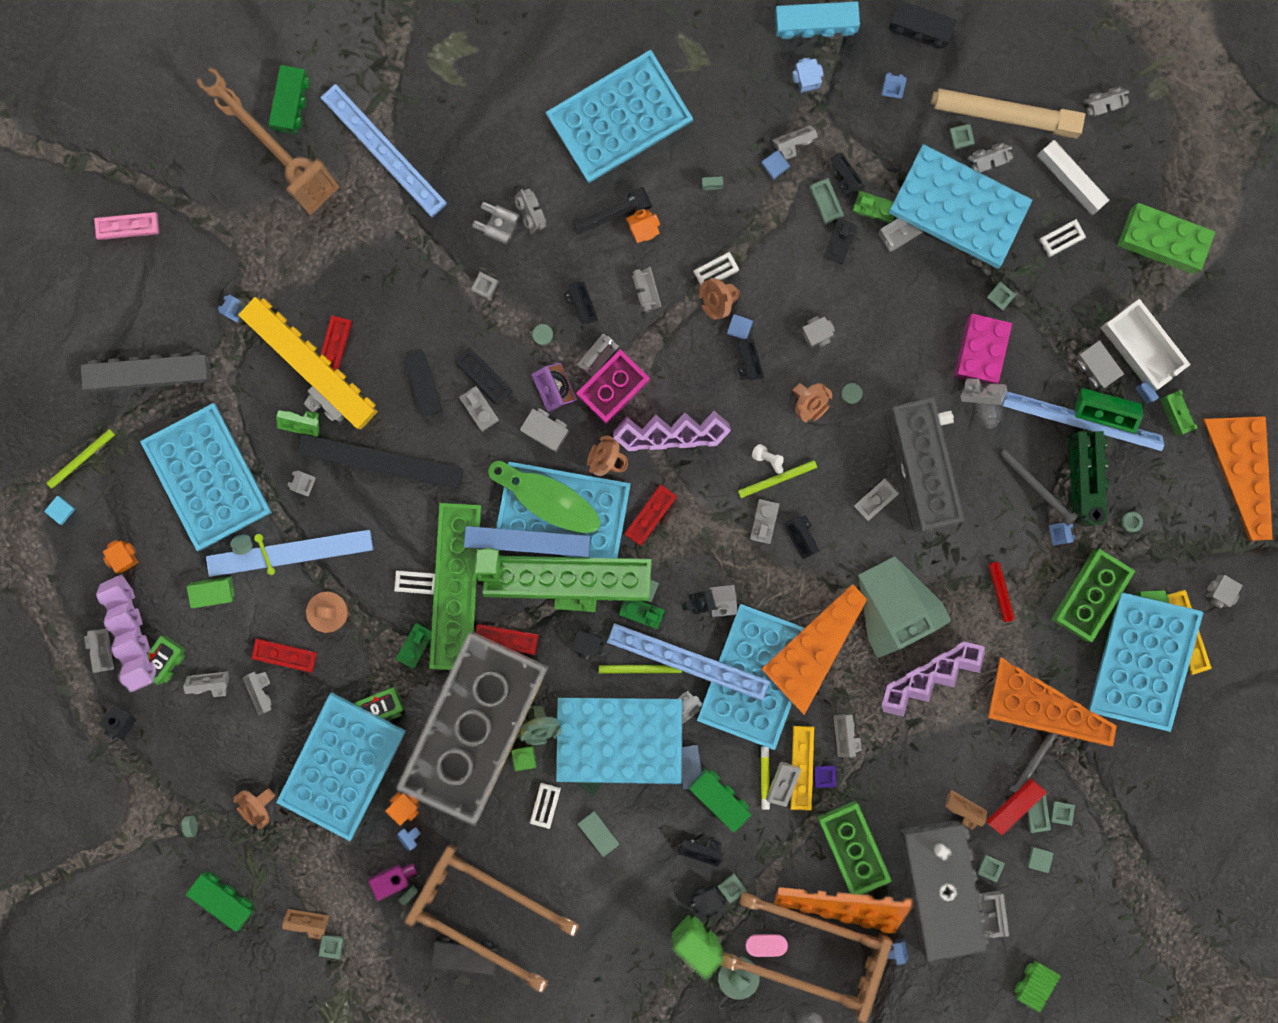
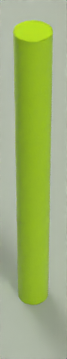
M111 429L107 430L46 482L50 488H54L115 436V433Z
M813 460L738 491L740 498L746 497L817 468V465Z
M599 665V673H682V670L668 665Z

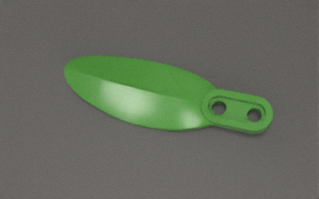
M496 461L490 465L488 470L490 478L512 490L517 499L539 518L560 528L579 533H591L599 529L600 518L594 508L566 485L540 474L522 473L502 461ZM497 468L502 469V473L500 475H496L495 473ZM518 477L520 482L518 485H514L513 480Z

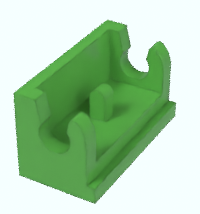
M1182 390L1160 398L1176 436L1198 428L1196 424L1194 425L1182 397Z
M232 576L196 581L187 585L191 608L233 602V597H235Z

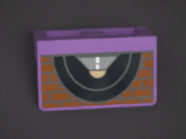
M561 363L543 367L532 374L547 412L576 401V396Z

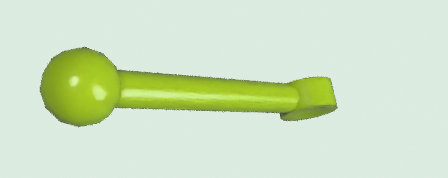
M257 534L255 535V541L259 543L268 567L267 573L273 575L275 569L271 566L262 542L264 539L263 535Z

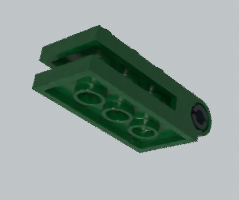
M1087 431L1076 432L1068 435L1071 514L1075 512L1078 515L1076 520L1083 527L1097 526L1103 524L1107 519L1106 490L1109 488V480L1105 475V469L1108 468V459L1105 457L1104 448L1107 447V437L1104 436V431H1094L1087 434Z

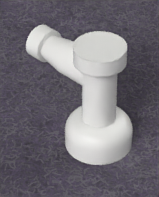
M761 444L754 448L752 452L754 460L769 461L777 474L783 472L781 465L784 459L782 456H775L769 453L767 448Z

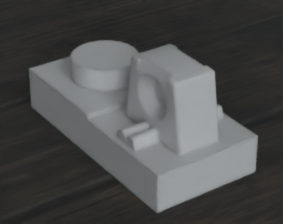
M809 125L772 141L774 147L781 152L786 160L796 156L795 145L810 144L813 141L812 139L818 138L816 130Z
M967 378L961 394V401L1002 405L1007 393V385L980 383L979 379Z
M313 386L308 390L310 395L304 402V405L309 410L315 412L322 406L326 410L324 414L330 420L342 421L345 418Z
M477 386L459 397L482 432L499 421Z
M884 478L854 506L869 521L892 501L899 492Z
M759 499L750 540L771 544L779 508L778 503Z
M108 630L88 631V635L84 637L85 648L90 649L93 673L114 670Z
M226 671L187 676L184 684L185 694H200L211 690L213 697L226 696L230 678L229 673Z
M253 672L244 676L243 681L258 716L270 711L271 700L262 691V688L270 684L266 672L256 675Z
M688 691L678 697V699H682V724L700 712L703 705L697 696L693 697Z
M833 715L838 757H856V752L861 751L862 748L861 739L854 738L853 715Z
M780 762L766 796L767 802L787 807L801 772L800 767Z

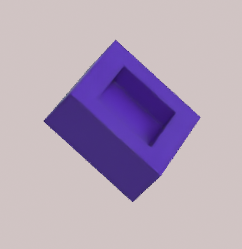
M835 765L814 766L815 788L836 787Z

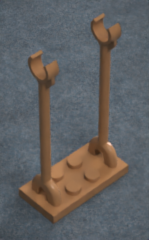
M209 68V72L217 76V81L212 87H205L201 79H197L200 87L212 97H221L228 106H221L218 99H214L217 107L226 115L237 116L286 166L285 175L290 184L287 190L311 215L339 188V185L318 159L314 163L302 157L293 159L241 107L240 99L232 90L226 88V83L219 73Z
M450 843L405 922L413 926L417 920L428 927H433L524 979L529 986L537 991L543 992L548 980L536 973L525 971L439 922L423 910L426 902L428 904L432 902L438 891L434 888L437 884L441 885L448 874V871L445 869L449 864L556 923L560 929L572 936L575 935L579 924L564 916L560 917L469 865L466 861L454 855L458 847Z
M742 892L740 905L755 910L759 908L849 938L873 948V951L865 962V968L867 969L865 976H861L858 988H860L858 997L847 994L842 995L741 961V958L726 952L722 954L724 960L721 962V966L732 970L741 969L842 1003L846 1007L854 1009L853 1012L858 1021L867 1023L892 945V940L889 936L880 931L877 937L860 934L762 901L761 898Z

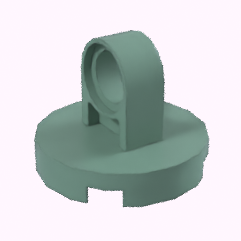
M539 705L530 707L528 711L529 722L525 723L519 731L521 741L525 740L527 745H541L547 743L546 739L552 736L553 739H556L561 734L562 729L558 719L546 717L543 707Z
M742 956L739 957L742 959L741 961L755 965L750 959ZM723 966L718 971L720 988L726 996L732 999L742 1000L750 997L759 985V975L741 969L732 970Z

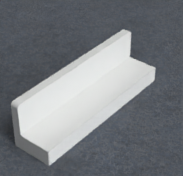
M1055 140L1037 155L1091 215L1095 214L1109 201Z

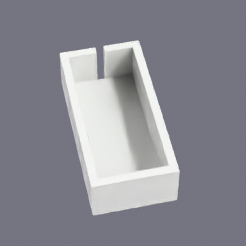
M1140 299L1130 304L1100 327L1141 381H1148L1154 391L1161 388L1172 377L1178 375L1190 365Z

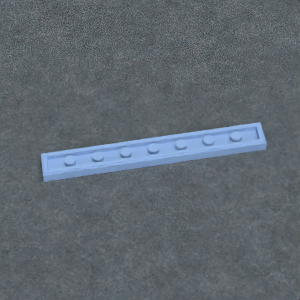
M336 84L320 97L431 217L447 204Z
M1008 391L1002 403V406L1085 430L1093 432L1104 431V435L1162 451L1164 447L1162 435L1142 429H1137L1135 434L1076 418L1075 410Z
M371 530L265 547L272 567L374 550ZM261 548L251 549L248 553L242 555L229 552L206 556L209 577L268 568Z
M615 623L607 641L609 644L762 701L770 683L769 680Z

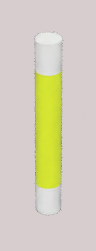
M761 746V809L767 810L770 809V802L766 800L770 789L769 748Z

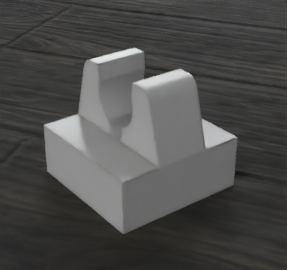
M298 470L292 473L295 476L293 482H288L290 490L309 496L316 477Z

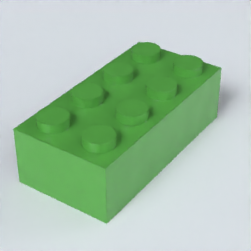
M1137 203L1130 210L1117 246L1195 274L1203 268L1215 231Z
M1094 549L1051 620L1084 641L1093 642L1121 593L1135 573V570L1101 549Z
M856 801L817 817L850 894L862 895L891 882Z
M688 915L672 932L674 950L706 979L724 960L719 937L711 930L707 932L703 926L704 923L698 917L694 916L692 918Z

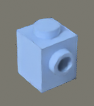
M804 58L796 63L795 71H792L794 83H798L800 93L820 88L822 84L821 77H823L821 64L818 65L816 59Z

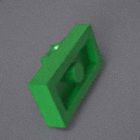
M624 600L619 615L658 629L665 610L642 601Z
M415 623L396 660L415 669L431 640L432 631Z

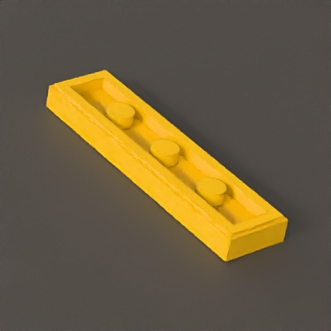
M1186 590L1168 595L1169 603L1192 608ZM1199 630L1188 667L1190 675L1212 669Z
M793 726L792 765L800 767L801 772L790 797L791 810H812L814 726Z

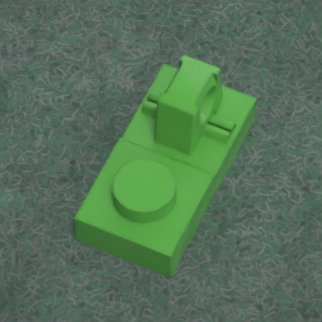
M859 191L852 212L890 224L893 222L894 216L889 211L894 202Z
M278 411L276 416L277 428L318 437V413L306 411L302 417L290 411Z
M555 599L554 609L596 612V600Z

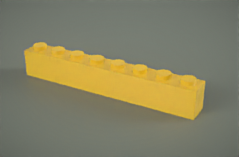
M254 297L238 315L357 429H362L378 412L374 408L376 404L368 397L364 399L359 394L361 390L354 383L349 384L345 381V374L338 368L334 371L330 366L332 362L323 354L319 356L315 352L317 348L310 341L307 340L305 342L300 338L301 332L294 326L290 328L285 323L287 319L279 312L275 314L270 309L272 305L265 298L259 299Z

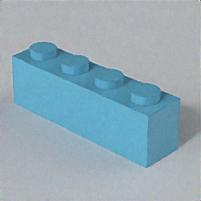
M858 2L776 6V37L781 36L783 39H790L794 36L802 35L803 38H810L817 34L829 37L835 33H842L845 36L853 35L860 26Z

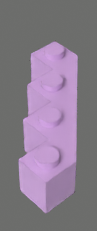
M715 411L701 425L684 413L672 427L655 415L643 429L626 416L613 431V438L628 451H638L639 449L658 450L669 447L689 448L700 445L717 446L731 429L729 423Z
M121 574L101 583L96 595L99 603L108 610L104 619V625L115 637L111 648L112 653L123 664L119 675L120 681L132 692L152 683L156 669L154 663L149 662L147 655L150 652L147 637L141 634L139 627L143 625L139 609H135L132 603V599L135 598L133 589Z
M962 642L951 651L941 654L931 660L930 663L913 670L902 679L887 685L882 703L883 712L904 717L909 697L929 702L934 683L955 688L959 668L980 673L985 655V646Z

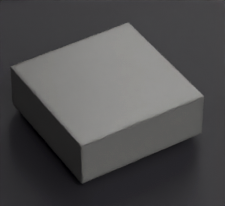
M479 272L471 291L490 300L498 280Z

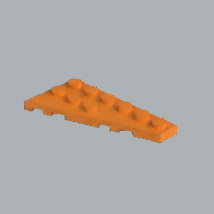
M1266 417L1202 419L1204 427L1206 426L1210 436L1209 440L1216 451V458L1227 486L1231 489L1233 501L1240 512V519L1249 541L1273 540Z
M853 584L761 668L803 715H805L867 601L865 596Z
M1002 657L999 658L988 719L1109 747L1113 746L1116 725L1089 711L1081 704L1069 699L1039 679L1032 677L1024 672V670L1015 667Z
M779 887L774 898V904L786 909H797L806 914H817L826 919L834 918L843 923L858 924L867 929H879L884 933L890 934L896 933L911 909L912 900L904 899V903L893 902V898L885 897L884 900H874L873 897L867 895L837 893L836 897L826 896V892L823 891L808 894L807 891L801 889Z

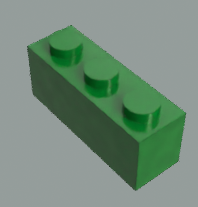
M280 65L269 120V126L272 130L297 134V130L301 128V110L306 106L305 90L310 86V77H308L305 69Z
M1081 388L1075 403L1076 418L1135 434L1143 418L1142 404Z
M705 768L688 787L734 833L751 816V813L748 811L750 806L742 798L738 801L733 796L735 791L728 784L723 786L719 782L721 778L715 771L711 770L709 772Z
M205 871L186 894L235 932L242 928L256 909L252 906L253 902L237 895L236 890L232 886L221 883L219 877L212 872L208 873Z

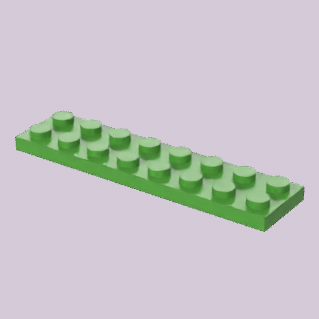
M440 503L429 669L452 670L468 634L474 632L477 590L475 571L477 550L479 548L464 547L466 526L480 527L481 505Z
M500 556L499 581H484L483 586L484 597L650 601L652 560Z

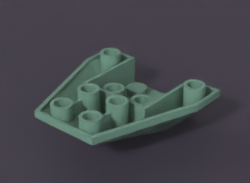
M895 556L858 575L860 592L867 599L863 606L867 637L877 658L897 651L929 635L951 621L943 603Z

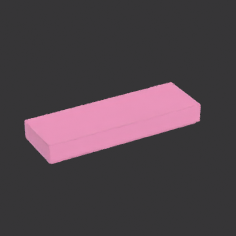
M156 212L94 218L96 239L98 240L159 234L158 214Z

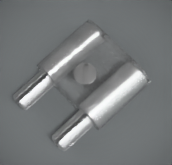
M483 202L481 209L492 213V216L487 225L474 221L473 227L483 231L484 235L508 244L520 215L499 205L495 207Z

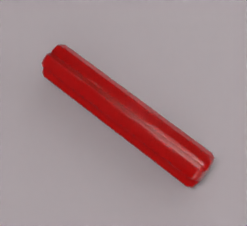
M999 562L990 563L988 567L1002 619L1004 622L1013 621L1015 617L1001 565Z

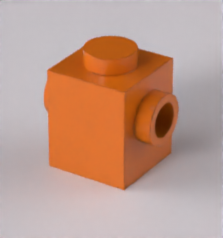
M649 209L639 210L634 215L626 218L631 234L637 243L651 240L655 235L660 234L657 227L660 226L656 214L652 215Z
M115 540L107 545L108 549L103 551L105 563L109 568H113L115 573H122L139 563L134 555L136 553L134 547L126 541Z
M398 792L390 800L392 805L386 812L399 825H402L406 819L411 821L419 813L416 810L420 806L417 803L419 799L407 793H402L401 795Z

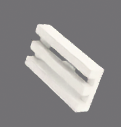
M1074 220L1040 238L1039 241L1043 244L1044 250L1047 251L1048 257H1051L1079 242L1086 236L1077 220ZM1075 226V230L1048 244V239ZM1076 233L1080 235L1054 250L1051 249L1052 246Z
M728 252L699 267L693 273L701 285L704 282L703 280L730 266L733 267L731 270L715 278L723 280L738 272L739 269L731 253ZM726 259H729L728 263L708 272L703 276L700 275L701 272L709 269L710 267Z
M396 571L394 591L434 594L435 574ZM400 575L433 578V581L400 579ZM401 583L432 586V590L400 588L399 585Z
M541 782L530 824L550 829L561 790L560 787ZM543 789H548L540 819L537 821L535 818ZM551 791H555L548 821L544 823L543 820Z

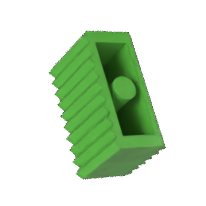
M1034 960L1033 964L1029 963L1026 967L1024 980L1017 983L1014 989L1016 993L1014 996L1040 1013L1056 986L1058 979H1060V975Z

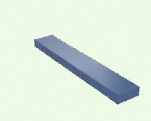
M469 526L465 528L464 547L589 557L590 536Z

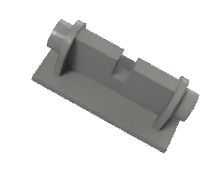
M1114 87L1109 89L1108 93L1090 95L1089 99L1083 100V103L1089 104L1087 113L1089 116L1092 115L1094 117L1107 112L1106 104H1109L1111 111L1125 107L1129 100L1124 94L1129 93V91L1121 87Z
M997 143L990 150L974 152L973 156L968 157L967 160L974 163L971 165V169L974 172L981 173L992 168L991 160H993L995 167L1008 163L1013 157L1011 152L1007 150L1012 149V147L1004 143Z
M530 189L520 190L515 196V204L522 213L525 227L529 229L530 234H533L537 228L539 230L545 228L547 221L541 209L536 211L533 209L539 206L534 192H531Z
M651 267L642 271L640 269L633 271L632 279L634 280L635 287L640 289V293H637L641 304L640 308H643V311L647 313L661 307Z
M602 334L577 365L593 377L619 346L609 336Z

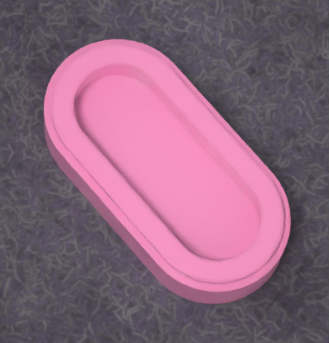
M753 934L746 940L748 953L755 957L782 956L788 948L786 939L780 934Z

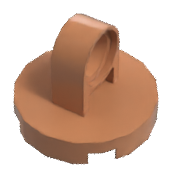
M711 278L702 282L699 290V298L703 297L705 304L702 305V308L707 316L714 320L728 316L732 303L740 295V291L733 284L725 285L717 278Z
M799 383L792 390L798 398L795 408L796 415L804 422H808L807 420L810 419L813 421L817 420L829 408L827 402L829 398L832 399V392L823 384L817 383L807 389Z
M611 436L601 437L599 445L594 444L587 460V465L590 466L589 472L597 476H603L609 471L614 473L624 472L628 466V460L626 456L619 453V443ZM617 458L621 461V466L618 469L614 466Z
M321 592L313 596L306 609L307 620L310 625L323 633L335 632L346 623L349 614L348 605L344 599L333 592Z
M270 788L257 798L247 791H241L234 797V803L238 802V812L251 826L255 823L257 824V829H261L269 822L264 806L276 795Z

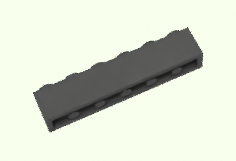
M191 352V356H183V354L177 353L170 354V358L152 355L146 360H142L141 357H130L129 361L122 362L121 359H108V363H100L99 360L87 361L88 364L81 365L82 390L94 392L211 382L210 357L203 355V352Z

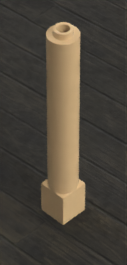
M940 88L937 92H933L931 104L937 110L1053 131L1055 135L1076 139L1082 134L1085 113L1065 109L1060 111Z

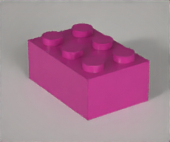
M971 314L967 317L954 377L965 380L967 378L979 379L980 383L998 384L1012 323L976 314Z
M620 349L576 394L607 425L650 381V378Z

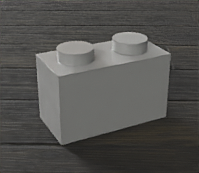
M1101 341L1094 343L1075 357L1078 368L1082 372H1086L1089 377V383L1095 389H1104L1124 375Z
M540 408L538 411L532 409L520 431L552 451L557 452L569 433L568 429H566L567 425L558 419L555 422L549 419V414Z

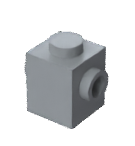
M819 316L808 320V325L801 329L809 348L819 345V347L827 345L831 342L830 338L834 336L833 332L835 331L830 320L827 321L825 317L819 319Z
M1218 575L1216 580L1209 584L1207 588L1209 592L1206 597L1211 599L1210 603L1216 607H1231V605H1235L1240 596L1238 593L1243 585L1226 575Z
M734 585L709 588L712 590L717 608L712 610V617L737 614V599Z

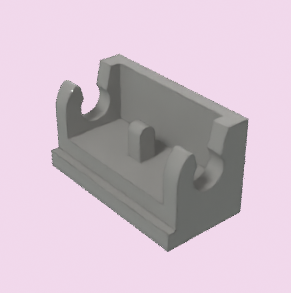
M898 218L880 229L878 235L889 252H892L924 231Z
M1000 891L980 893L979 911H983L985 923L982 924L983 932L986 931L988 938L1009 936L1004 894Z

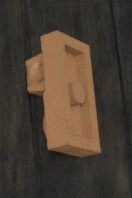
M953 790L949 792L945 807L952 813L961 815L963 817L962 824L971 830L977 825L982 827L985 824L987 810Z
M288 909L282 929L308 932V938L321 939L327 928L329 915Z

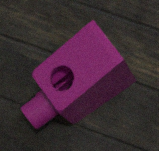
M398 864L368 879L375 897L379 901L407 887L408 883L406 880L418 874L413 864L402 869ZM398 875L400 877L399 881L392 882L391 877Z

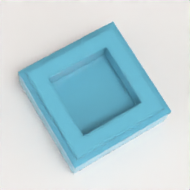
M57 496L44 512L57 523L63 525L75 508L61 496Z

